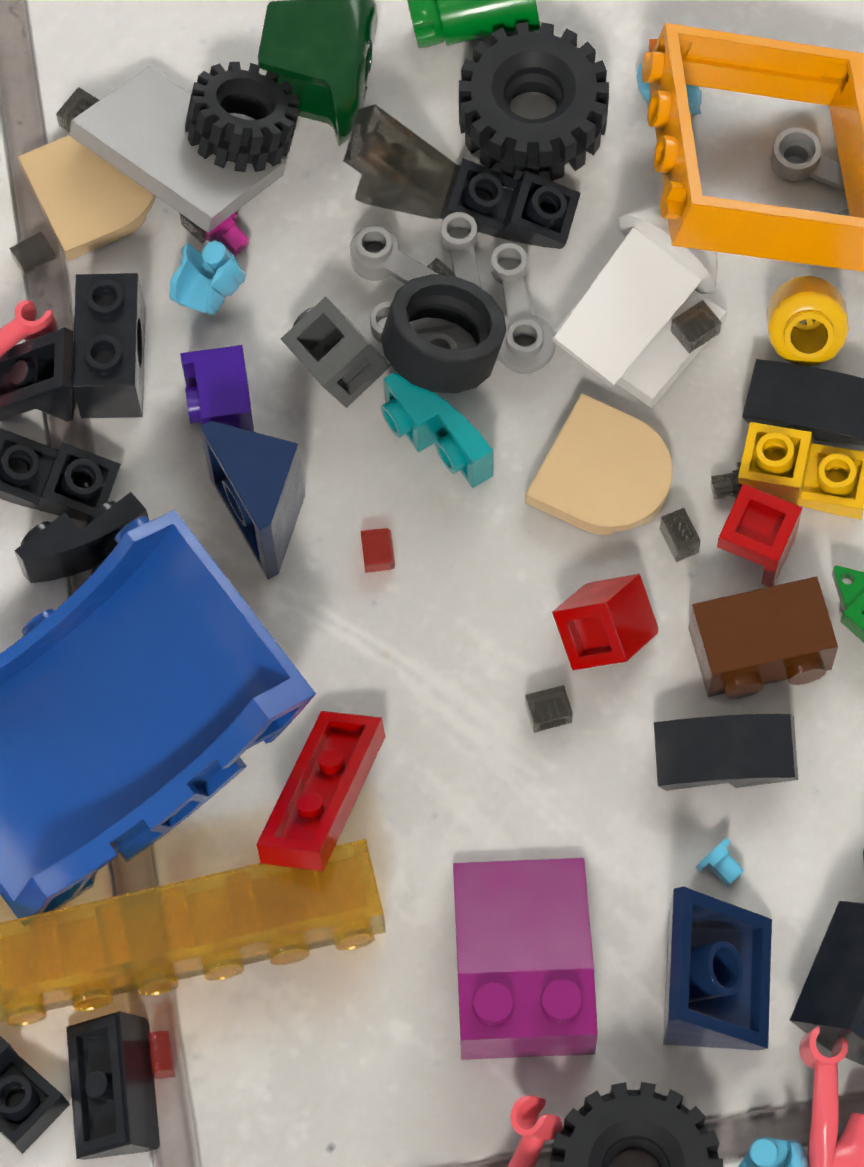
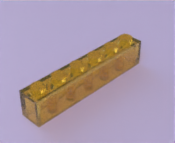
M363 839L336 845L324 872L258 863L1 922L0 1022L7 1020V1024L10 1026L30 1025L44 1020L47 1017L46 1011L73 1005V1009L77 1011L94 1010L112 1003V996L135 990H139V994L144 996L159 995L176 989L179 986L178 980L204 975L206 980L212 981L228 979L241 974L244 971V965L269 959L272 965L292 964L306 959L310 955L309 950L335 944L338 950H352L364 947L375 940L374 935L386 932L384 912L367 841Z

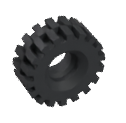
M528 22L515 24V35L508 37L504 29L501 28L491 33V47H488L481 40L473 48V61L466 59L461 69V80H459V125L461 134L465 133V145L470 153L473 154L480 150L481 165L491 169L497 162L501 164V173L514 178L516 170L528 171L538 176L539 172L549 171L553 181L564 177L565 164L569 163L574 171H577L585 165L586 151L593 156L600 147L601 135H605L607 127L609 82H606L607 70L603 60L595 63L596 50L587 41L583 46L577 48V34L566 28L562 37L554 35V24L541 22L540 32H529ZM538 92L554 99L557 108L553 114L547 117L527 119L512 112L510 103L518 95Z
M626 1082L611 1085L610 1093L600 1096L598 1090L585 1097L584 1106L578 1111L573 1107L564 1119L561 1133L557 1132L552 1145L550 1167H609L616 1156L628 1150H640L650 1154L660 1167H723V1158L719 1159L718 1156L720 1143L715 1131L708 1132L704 1126L706 1116L696 1106L690 1111L682 1105L684 1096L671 1089L668 1096L654 1092L656 1084L641 1082L640 1090H627Z

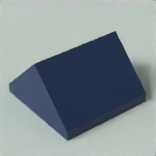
M210 421L200 426L210 479L268 580L280 572L305 498L299 445L295 442Z
M684 886L673 889L668 915L663 1045L742 1050L768 1049L772 919Z

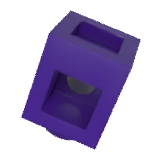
M237 345L180 353L186 383L185 392L190 424L202 423L203 425L214 421L254 432L243 346Z

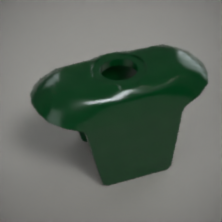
M289 0L272 1L267 5L258 53L259 67L266 70L267 73L270 71L279 74L277 84L287 80L293 87L291 95L297 94L300 101L298 116L329 124L334 129L338 146L348 141L360 125L377 29V6L375 1Z

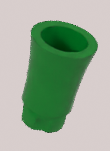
M407 0L418 48L435 46L443 43L444 40L446 46L466 41L489 38L491 33L501 28L504 29L506 35L515 34V24L528 22L529 32H540L541 28L536 0Z

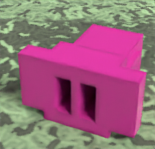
M236 212L209 233L206 232L208 242H212L214 239L222 242L234 256L249 245V239L236 226Z

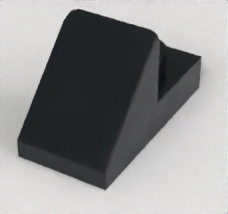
M63 327L15 345L0 358V421L34 409L67 422L72 421L74 343L72 330Z

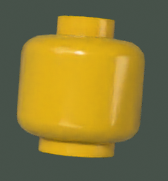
M810 275L794 277L781 284L771 296L766 312L769 340L777 354L788 362L804 366L821 365L834 358L845 345L849 332L845 300L839 290L827 280Z

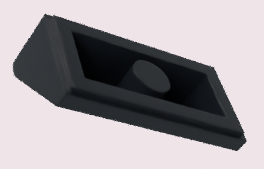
M118 1011L67 1026L76 1159L86 1160L143 1153L158 1149L160 1139L148 1020L145 1017Z

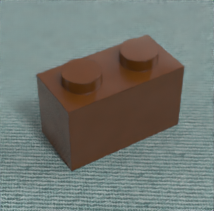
M817 576L694 603L691 607L688 629L708 697L725 694L729 699L744 698L761 691L765 684L787 679L789 684L792 685L806 684L820 679L826 674L827 670H832L838 644Z

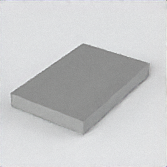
M150 66L140 71L71 120L69 136L207 233L282 177L286 165V160L282 158L281 163L274 167L267 162L263 171L255 172L252 164H247L245 172L234 171V162L227 161L224 168L214 165L216 158L214 154L204 159L198 154L199 145L191 146L188 141L189 132H185V122L191 94Z

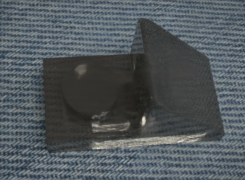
M376 104L359 109L343 160L362 174L355 195L357 201L367 205L435 220L441 217L457 164Z

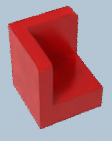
M743 483L718 537L717 547L764 566L761 584L768 587L774 586L796 538L803 507Z
M640 573L587 583L552 611L572 671L627 662L658 634V625Z

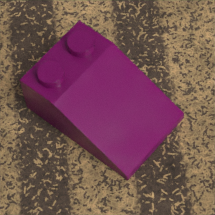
M584 858L453 863L461 1060L595 1054L598 1030Z

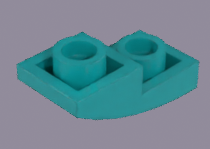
M395 372L384 378L385 404L381 405V412L396 437L401 438L406 435L417 452L435 443L436 450L447 469L452 474L461 471L472 488L493 477V449L479 431L459 411L434 392L411 384Z

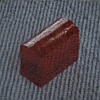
M389 528L360 531L365 573L394 569L395 558L391 530Z
M169 1031L149 1033L152 1073L155 1080L175 1077L172 1040Z

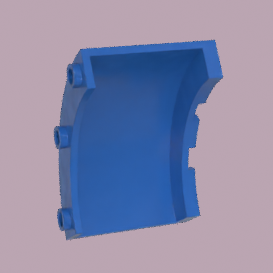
M175 510L151 521L147 516H142L127 524L115 537V541L118 543L97 570L55 611L48 609L31 619L22 629L24 636L0 653V895L24 928L46 917L92 888L94 882L90 877L93 873L117 858L118 853L127 863L184 821L247 767L240 758L247 749L262 741L266 744L273 742L316 695L315 691Z

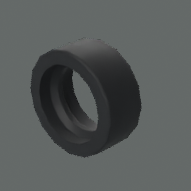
M429 274L411 279L396 291L381 339L383 353L395 372L411 384L432 392L460 393L477 388L490 377L507 330L503 311L494 298L478 285L453 275ZM422 318L444 319L459 325L467 331L478 346L464 350L439 347L418 335L409 322Z

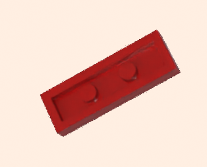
M329 711L320 712L256 844L260 864L324 872L386 737L382 717Z

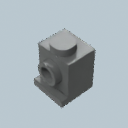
M326 296L316 306L301 313L294 322L293 327L281 338L283 343L320 385L346 408L391 367L388 361L372 346L345 314Z

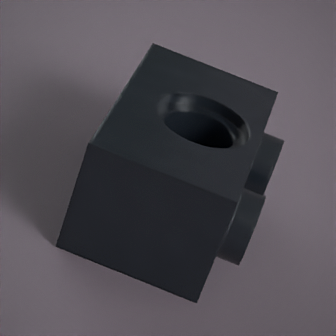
M138 273L76 274L72 388L81 419L143 417L145 303Z

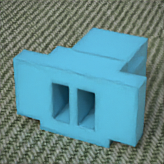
M726 837L695 868L699 872L704 868L709 872L712 871L728 887L744 870L729 855L730 852L726 847L731 842Z

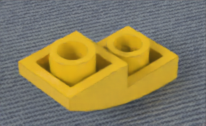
M750 422L738 474V483L741 485L744 483L795 505L862 520L864 512V452L812 443V432Z

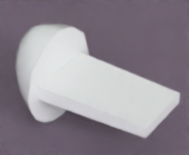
M660 205L642 207L618 217L619 229L625 237L552 338L553 342L611 388L694 290L704 294L714 293L716 289L718 271L717 252L672 246L668 219L662 218Z

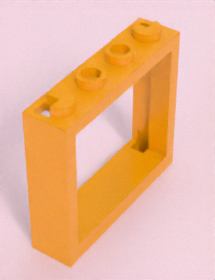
M665 23L653 52L645 51L641 76L644 83H649L651 98L648 105L647 120L648 125L655 127L657 143L654 152V169L662 174L663 191L660 201V213L662 218L668 219L671 245L864 272V53ZM686 85L829 106L849 216L702 196Z

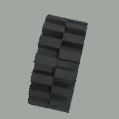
M229 62L228 71H225L220 63L211 66L210 74L203 71L198 75L197 83L194 82L185 122V132H189L188 141L190 145H199L198 154L204 159L212 154L216 155L214 165L224 168L227 161L234 162V171L245 172L247 164H252L255 172L265 170L267 162L273 167L281 163L282 156L286 157L290 151L300 111L298 109L300 102L298 95H291L293 87L287 80L277 84L279 74L270 71L265 76L259 74V65L250 63L248 71L241 70L240 62ZM229 113L246 115L255 120L241 119Z

